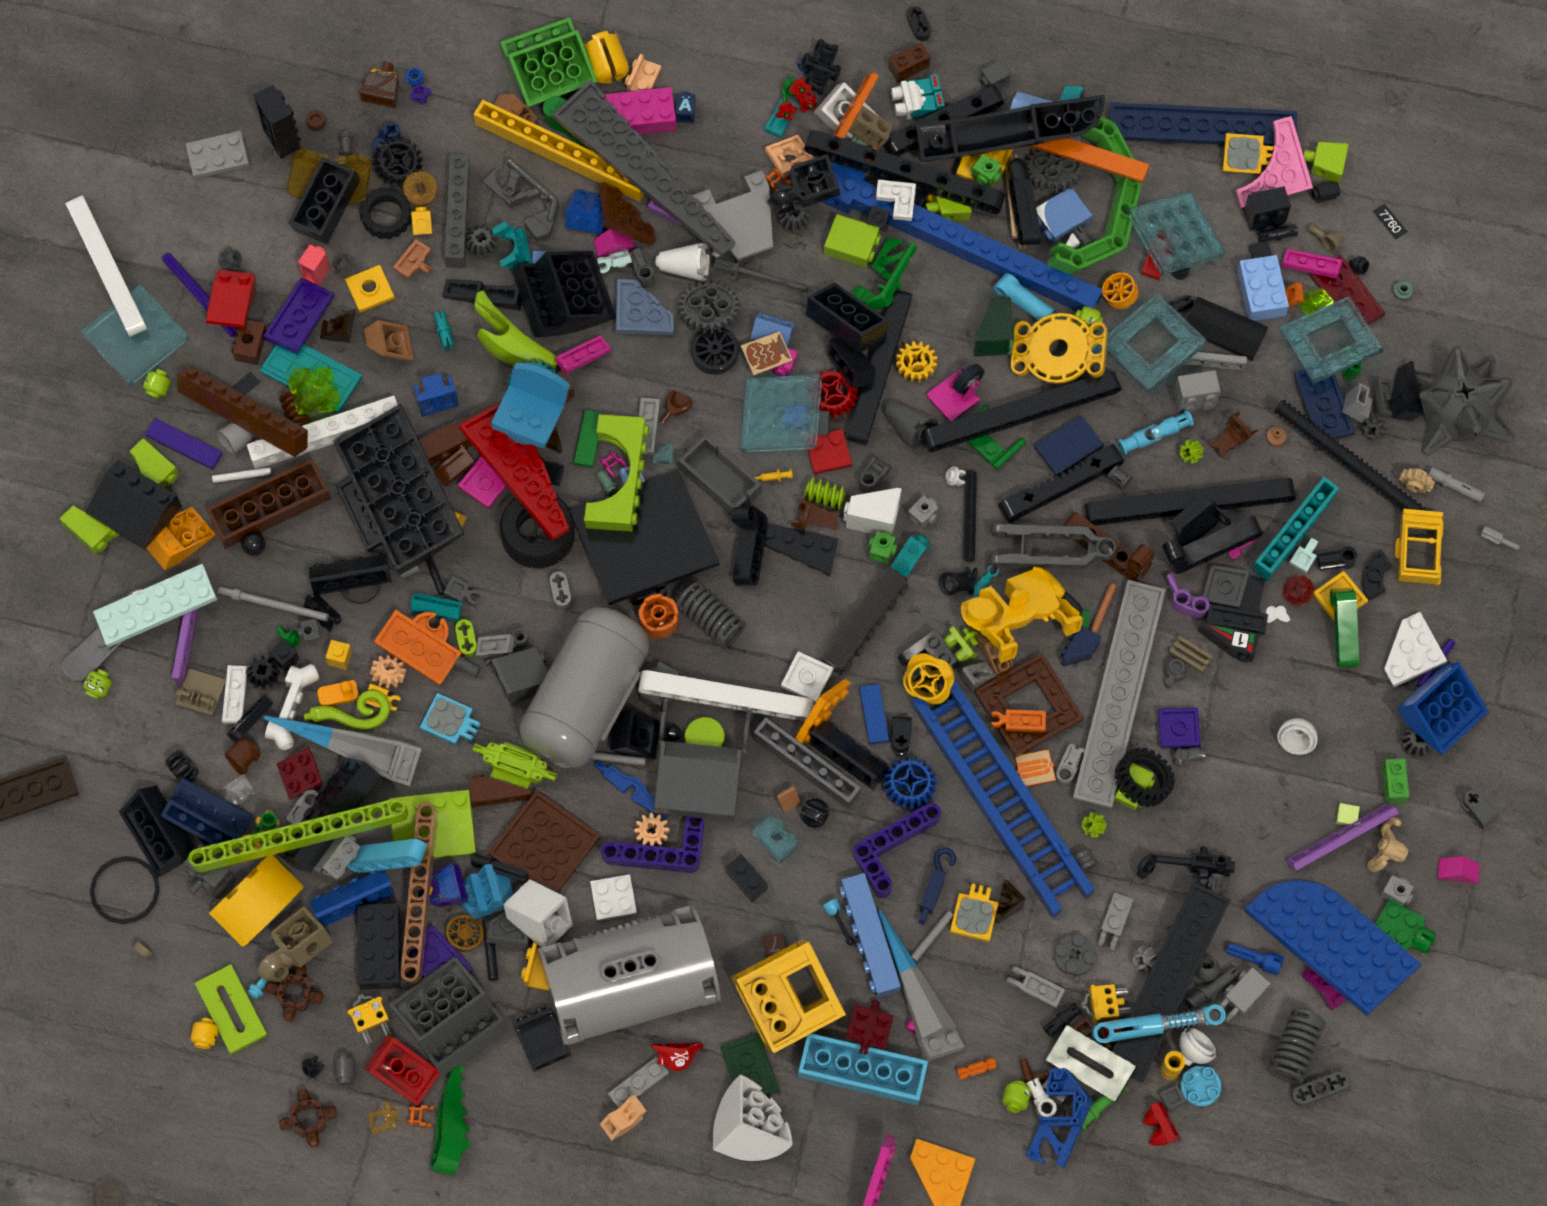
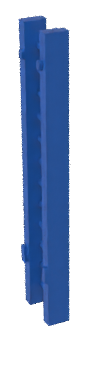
M955 679L949 694L952 699L932 711L923 699L918 697L913 699L912 708L1052 919L1062 912V907L1055 896H1060L1067 892L1074 884L1077 885L1085 898L1091 896L1094 892V887ZM957 706L962 716L942 727L937 718ZM968 722L973 731L952 743L947 734ZM979 739L984 747L963 759L958 750ZM990 755L995 764L974 776L969 766ZM1000 770L1006 780L985 792L979 781ZM1011 786L1017 796L1000 807L995 808L989 798ZM1021 802L1028 813L1007 825L1000 814ZM1032 818L1039 829L1017 841L1011 831ZM1043 835L1050 846L1029 858L1022 847ZM1054 851L1061 862L1039 874L1033 863ZM1065 868L1072 879L1051 891L1044 880Z

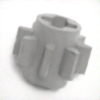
M1145 945L1140 946L1138 950L1132 953L1135 966L1138 970L1144 968L1146 972L1152 969L1158 956L1152 947L1146 949Z

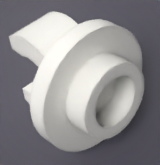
M951 467L945 476L948 485L961 486L965 484V481L960 480L959 476L965 475L966 472L959 470L958 467Z

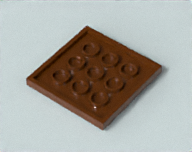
M536 790L489 850L488 855L495 858L498 862L527 871V881L530 879L559 893L599 841L601 835Z

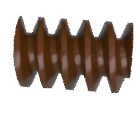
M302 389L288 390L279 398L284 410V416L300 426L309 424L311 418L307 415L309 413L308 409H304L307 405L305 402H302L304 400V396L300 395Z

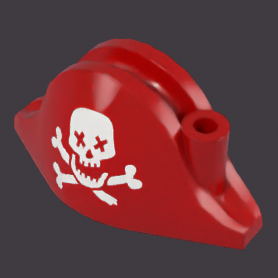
M704 1043L651 1044V1048L658 1052V1065H665L673 1071H682L690 1066L694 1055L703 1047Z

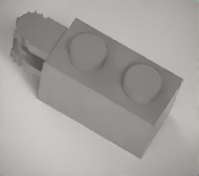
M1253 967L1248 972L1244 970L1237 978L1239 982L1235 986L1231 984L1224 992L1226 996L1219 1006L1225 1009L1228 1005L1233 1009L1224 1019L1227 1023L1236 1014L1242 1017L1271 984Z

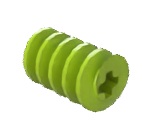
M812 477L807 484L803 499L808 495L809 501H813L816 497V503L818 504L823 499L824 506H827L830 502L831 508H835L838 504V510L841 511L846 498V492H844V486L837 490V484L830 488L829 481L823 486L822 479L815 483V477Z

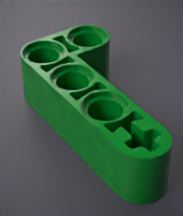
M1352 588L1330 589V603L1334 608L1338 668L1359 666L1356 593Z

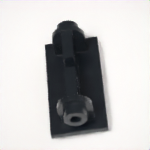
M319 594L307 595L303 607L329 614L327 621L317 620L322 627L332 632L334 624L338 625L341 623V616L332 607L325 610L328 607V603Z

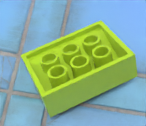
M469 790L389 798V800L401 799L408 810V817L405 821L391 825L393 841L414 839L417 808L421 803L428 802L438 812L434 859L476 854ZM398 807L393 813H400L403 808ZM432 809L424 810L423 817H429L432 814ZM423 829L421 837H427L430 834V829ZM426 849L423 857L428 854V849Z

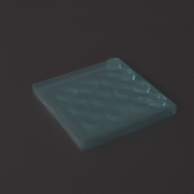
M141 284L130 291V294L147 327L146 330L129 337L114 305L81 330L82 335L130 386L190 339L189 335Z

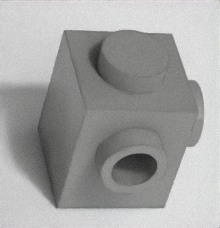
M923 495L908 510L907 518L923 530L928 523L931 525L938 518V505L933 499H928Z
M1392 875L1380 897L1386 901L1391 900L1401 906L1404 904L1409 905L1414 896L1411 893L1413 886L1410 885L1408 880Z

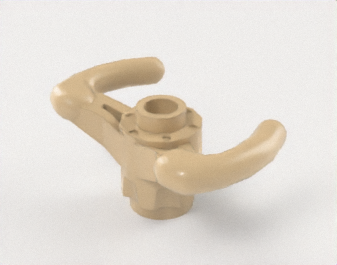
M1392 817L1382 823L1380 832L1383 838L1378 843L1379 852L1373 859L1369 860L1367 865L1368 871L1378 872L1388 864L1387 860L1403 862L1407 857L1408 848L1403 843L1397 841L1390 830L1392 825L1401 826L1402 823L1398 818Z

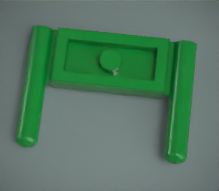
M984 405L976 413L988 410L990 408L989 406ZM989 435L967 441L966 443L991 464L995 470H998L1025 445L1026 441L1020 438L1006 452Z

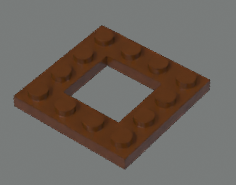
M1043 653L981 686L974 692L992 722L999 721L997 717H991L992 712L998 711L1005 715L1006 709H1009L1003 698L1036 681L1055 711L1046 717L1045 732L1005 731V725L997 728L1015 758L1084 719Z

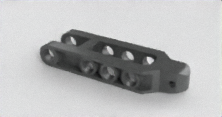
M991 525L990 536L1022 538L1021 554H989V565L1088 569L1097 560H1110L1117 553V546L1111 538L1096 537L1088 527ZM1032 539L1085 540L1088 543V554L1084 558L1069 557L1068 555H1064V557H1050L1049 555L1031 556Z

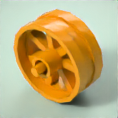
M1118 272L1112 274L1105 280L1102 287L1104 298L1115 309L1128 308L1136 301L1139 294L1137 284L1127 273ZM1114 294L1111 299H1108V295Z

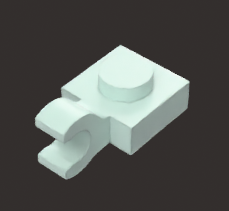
M627 249L611 253L608 257H599L597 259L598 264L606 263L604 267L599 268L601 273L609 271L611 266L621 268L632 262Z
M1311 538L1305 549L1299 546L1289 564L1306 574L1316 558L1313 551L1318 541Z

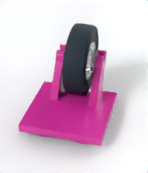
M973 364L968 368L963 367L961 371L959 370L958 373L954 372L928 392L926 397L949 422L956 420L980 401V398L975 393L981 384L979 381L985 371L979 364Z

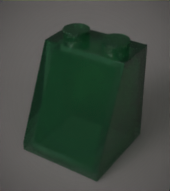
M996 296L991 298L975 338L974 357L1012 355L1014 330L1011 297Z

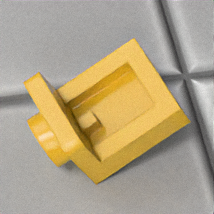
M426 206L415 207V210L411 212L413 235L432 234L431 209H427Z

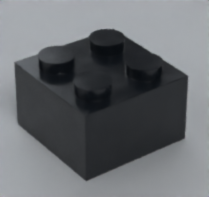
M1285 186L1248 194L1243 212L1250 231H1261L1269 226H1281L1286 223L1291 204Z

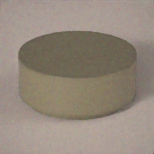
M138 941L133 945V948L146 959H149L153 954Z

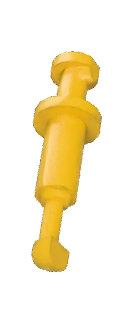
M777 469V472L764 473L754 478L762 481L778 479V482H781V478L788 477L792 479L793 471L789 469L787 472H780V469Z

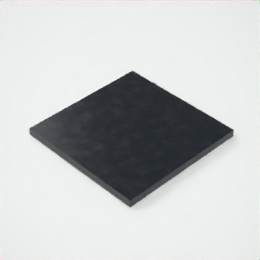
M679 470L642 482V489H638L640 505L635 510L638 519L637 525H633V532L587 529L584 522L586 503L569 509L609 606L720 565ZM617 492L592 500L587 503L606 500L615 495Z

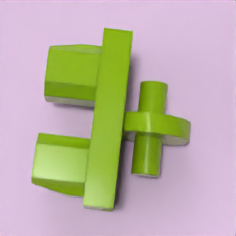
M952 626L949 629L950 633L943 640L950 648L958 643L961 645L962 648L955 653L957 659L963 663L969 658L975 659L978 657L969 644L971 642L974 647L978 645L975 636L979 635L978 632H970L968 628H965L963 633L966 636L964 637L958 628Z

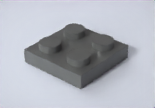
M1211 565L1202 597H1205L1209 604L1241 609L1250 578V571Z

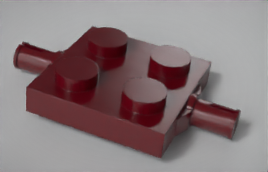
M876 1000L871 1001L870 1008L854 1004L846 1038L861 1044L859 1052L862 1054L864 1050L863 1055L868 1054L869 1046L885 1050L894 1015L878 1011L880 1003L877 1001L875 1005Z

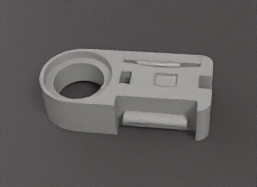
M1073 744L1068 745L1056 772V780L1060 784L1067 785L1072 782L1082 755H1084V749L1075 748L1076 745ZM1062 770H1067L1070 772L1071 777L1069 779H1062L1059 773Z
M308 790L303 793L286 817L290 825L301 822L305 811L312 807V805L306 804L305 800L310 795L316 797L318 795L316 791Z

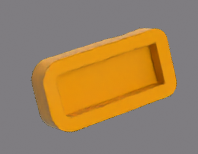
M354 680L323 686L317 691L321 706H336L357 701L359 697L357 684Z

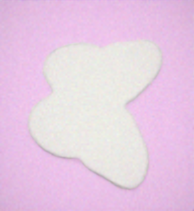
M1269 606L1267 608V623L1277 618L1284 622L1290 621L1285 607L1278 606L1275 608Z

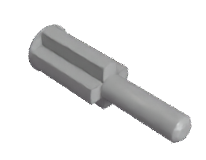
M1486 526L1481 532L1480 537L1497 545L1502 543L1514 550H1518L1520 547L1518 544L1503 538V534Z

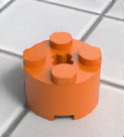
M654 594L645 598L639 609L640 626L648 637L652 639L666 638L676 631L679 617L678 608L673 599L662 596V594Z

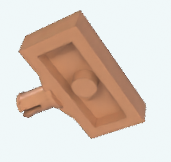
M415 239L393 266V270L408 280L419 269L429 275L433 268L424 262L430 255L431 249Z

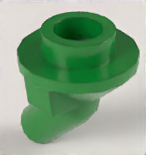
M279 626L276 629L281 640L284 639L293 649L299 645L300 637L296 630L286 633L283 626Z

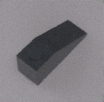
M1409 361L1397 369L1390 399L1393 419L1412 421L1423 415L1413 361Z

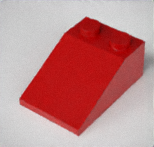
M218 270L213 282L206 323L244 328L256 294V274Z
M388 1035L364 1067L366 1072L416 1106L420 1104L440 1075L434 1066L394 1037Z

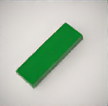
M585 410L574 465L593 468L599 443L596 432L599 415H604V413Z

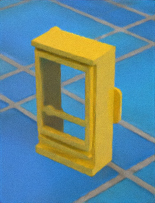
M1403 510L1400 523V538L1395 541V557L1399 559L1398 581L1434 585L1441 583L1440 559L1441 539L1443 537V512ZM1408 528L1435 530V539L1408 537ZM1407 540L1429 542L1430 544L1435 543L1433 570L1406 568Z

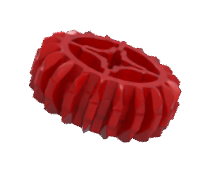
M827 369L826 374L821 370L820 376L815 374L813 376L814 380L809 381L810 386L806 387V399L809 400L808 406H813L812 410L829 411V415H833L834 420L838 414L840 417H844V412L849 414L850 408L855 407L854 402L857 401L856 394H858V389L851 388L842 374H838V369H835L834 373ZM840 385L846 390L847 397L840 391ZM817 391L824 397V402L818 399Z

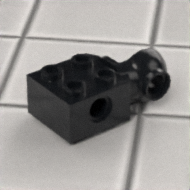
M828 154L792 165L790 175L794 189H783L773 193L772 197L767 200V204L777 210L778 214H784L794 209L793 205L797 203L807 207L840 196L839 186Z

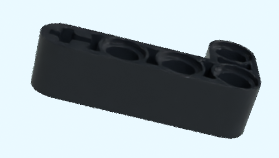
M753 506L735 507L732 510V521L741 527L733 580L736 586H756L760 577L768 518L765 513Z

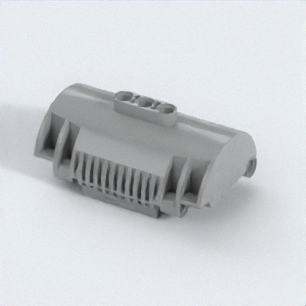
M694 905L671 910L670 913L664 915L650 916L646 920L640 919L639 922L633 921L632 924L626 923L624 926L612 927L610 930L597 931L593 935L590 933L586 937L583 935L578 939L573 938L572 941L562 944L559 942L538 948L560 1027L559 1032L562 1036L563 1046L579 1043L587 1038L698 1006L704 1007L721 1002V994L712 955L701 920ZM647 957H652L656 963L653 966H647L644 960ZM627 963H633L636 969L633 972H628L624 966ZM612 968L615 970L616 975L609 978L605 975V970Z

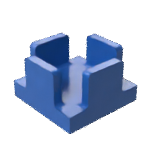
M441 374L423 378L422 382L425 392L421 394L418 386L414 385L415 395L422 416L459 406L451 375L447 376L449 386H444Z

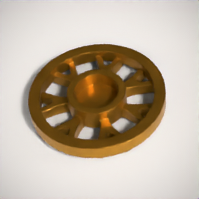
M459 915L449 921L445 935L448 943L453 948L465 952L472 951L481 944L484 931L477 919H473L469 915ZM460 919H465L466 924L460 925ZM472 922L477 925L473 930L469 926ZM452 924L457 926V931L451 929L450 926ZM473 933H479L480 938L472 937ZM456 934L457 938L451 940L450 935ZM459 940L464 942L463 947L457 945ZM471 940L475 945L469 946L467 941Z

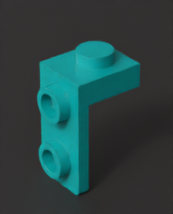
M922 534L910 536L890 568L903 578H907L922 554L929 552L933 545Z

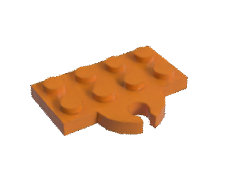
M395 610L374 640V644L440 686L455 665L458 657L462 654V652L446 642L448 637L446 621L442 618L439 622L440 626L433 629L429 626L428 622L435 618L436 613L424 612L411 620Z

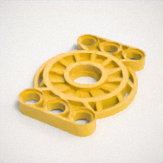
M1056 313L1043 317L1032 327L1028 322L1020 321L1014 328L1011 369L1019 377L1025 376L1031 371L1038 379L1053 384L1067 383L1075 380L1086 370L1090 376L1100 377L1105 371L1108 329L1104 323L1099 321L1094 322L1088 327L1080 318L1066 313ZM1065 317L1067 320H1056V318ZM1051 319L1050 322H1047V323H1045L1044 325L1040 326V325H1041L1042 323H1044L1045 321H1048V320ZM1072 319L1078 321L1082 325L1079 327L1077 324L1072 322ZM1022 326H1027L1029 329L1025 335L1019 334V329ZM1102 327L1104 329L1103 333L1099 336L1094 335V329ZM1057 340H1064L1068 345L1067 352L1060 357L1053 356L1050 353L1052 343ZM1021 344L1027 346L1024 353L1017 352V348ZM1096 345L1102 346V351L1099 354L1092 353V349ZM1021 362L1024 363L1025 369L1020 372L1016 371V365ZM1093 364H1100L1101 368L1098 372H1091L1090 368ZM1037 372H1041L1046 378L1040 376Z

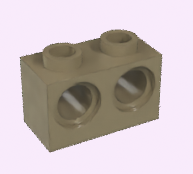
M862 106L848 131L879 150L888 140L892 124Z

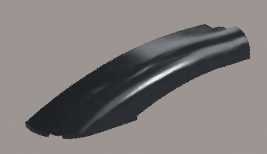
M1105 95L1031 104L1025 107L984 115L916 124L914 130L918 159L920 162L979 155L1083 135L1090 131L1100 120L1104 111Z

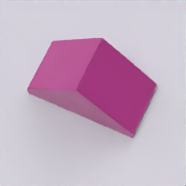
M610 229L594 239L598 258L626 249L628 251L635 249L631 237L624 236Z
M1464 856L1439 859L1437 879L1478 884L1479 863Z

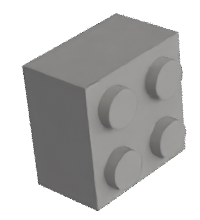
M1216 370L1177 377L1174 396L1178 412L1188 410L1191 413L1197 409L1209 410L1216 406L1220 395Z

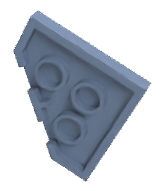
M617 279L616 333L673 335L674 314L666 310L660 304V301L650 292L648 293L637 280Z

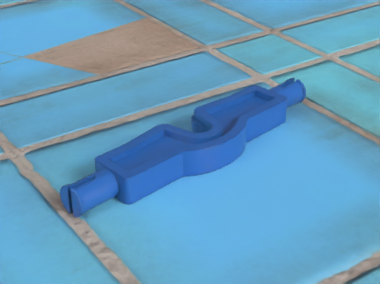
M600 760L595 764L594 767L604 773V779L621 793H625L631 787L636 788L631 797L632 801L653 813V815L655 814V797L646 791V787L639 779L633 776H626L613 765L608 767ZM660 814L665 820L669 816L668 814Z

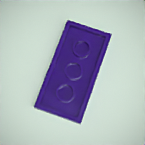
M301 278L264 334V340L298 355L334 299L335 294Z

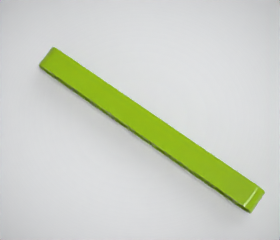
M391 799L198 848L190 852L188 860L195 871L206 872L399 823L407 819L408 810L401 799ZM396 808H403L400 813H393ZM376 813H383L380 818H373ZM356 818H363L360 823H354ZM336 823H343L340 828H334ZM317 828H323V830L320 833H314V831ZM297 833H303L301 838H294ZM277 838H283V841L281 843H274ZM257 843H263L261 848L255 849ZM243 848L241 853L235 854L236 849ZM218 853H224L221 858L215 859ZM198 858H204L201 863L195 864Z

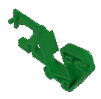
M888 238L873 265H871L875 274L887 283L885 286L878 285L881 292L877 295H873L861 285L857 286L851 294L873 310L889 306L894 300L893 294L896 289L900 290L902 286L899 279L910 262L909 258H912L917 250V246L914 243H910L905 251L887 257L886 255L891 249L896 250L895 246L904 244V240ZM898 262L892 274L887 272L885 269L886 265Z

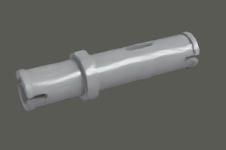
M1434 466L1432 467L1428 476L1443 484L1442 487H1449L1480 504L1485 492L1453 477L1451 473L1447 474Z

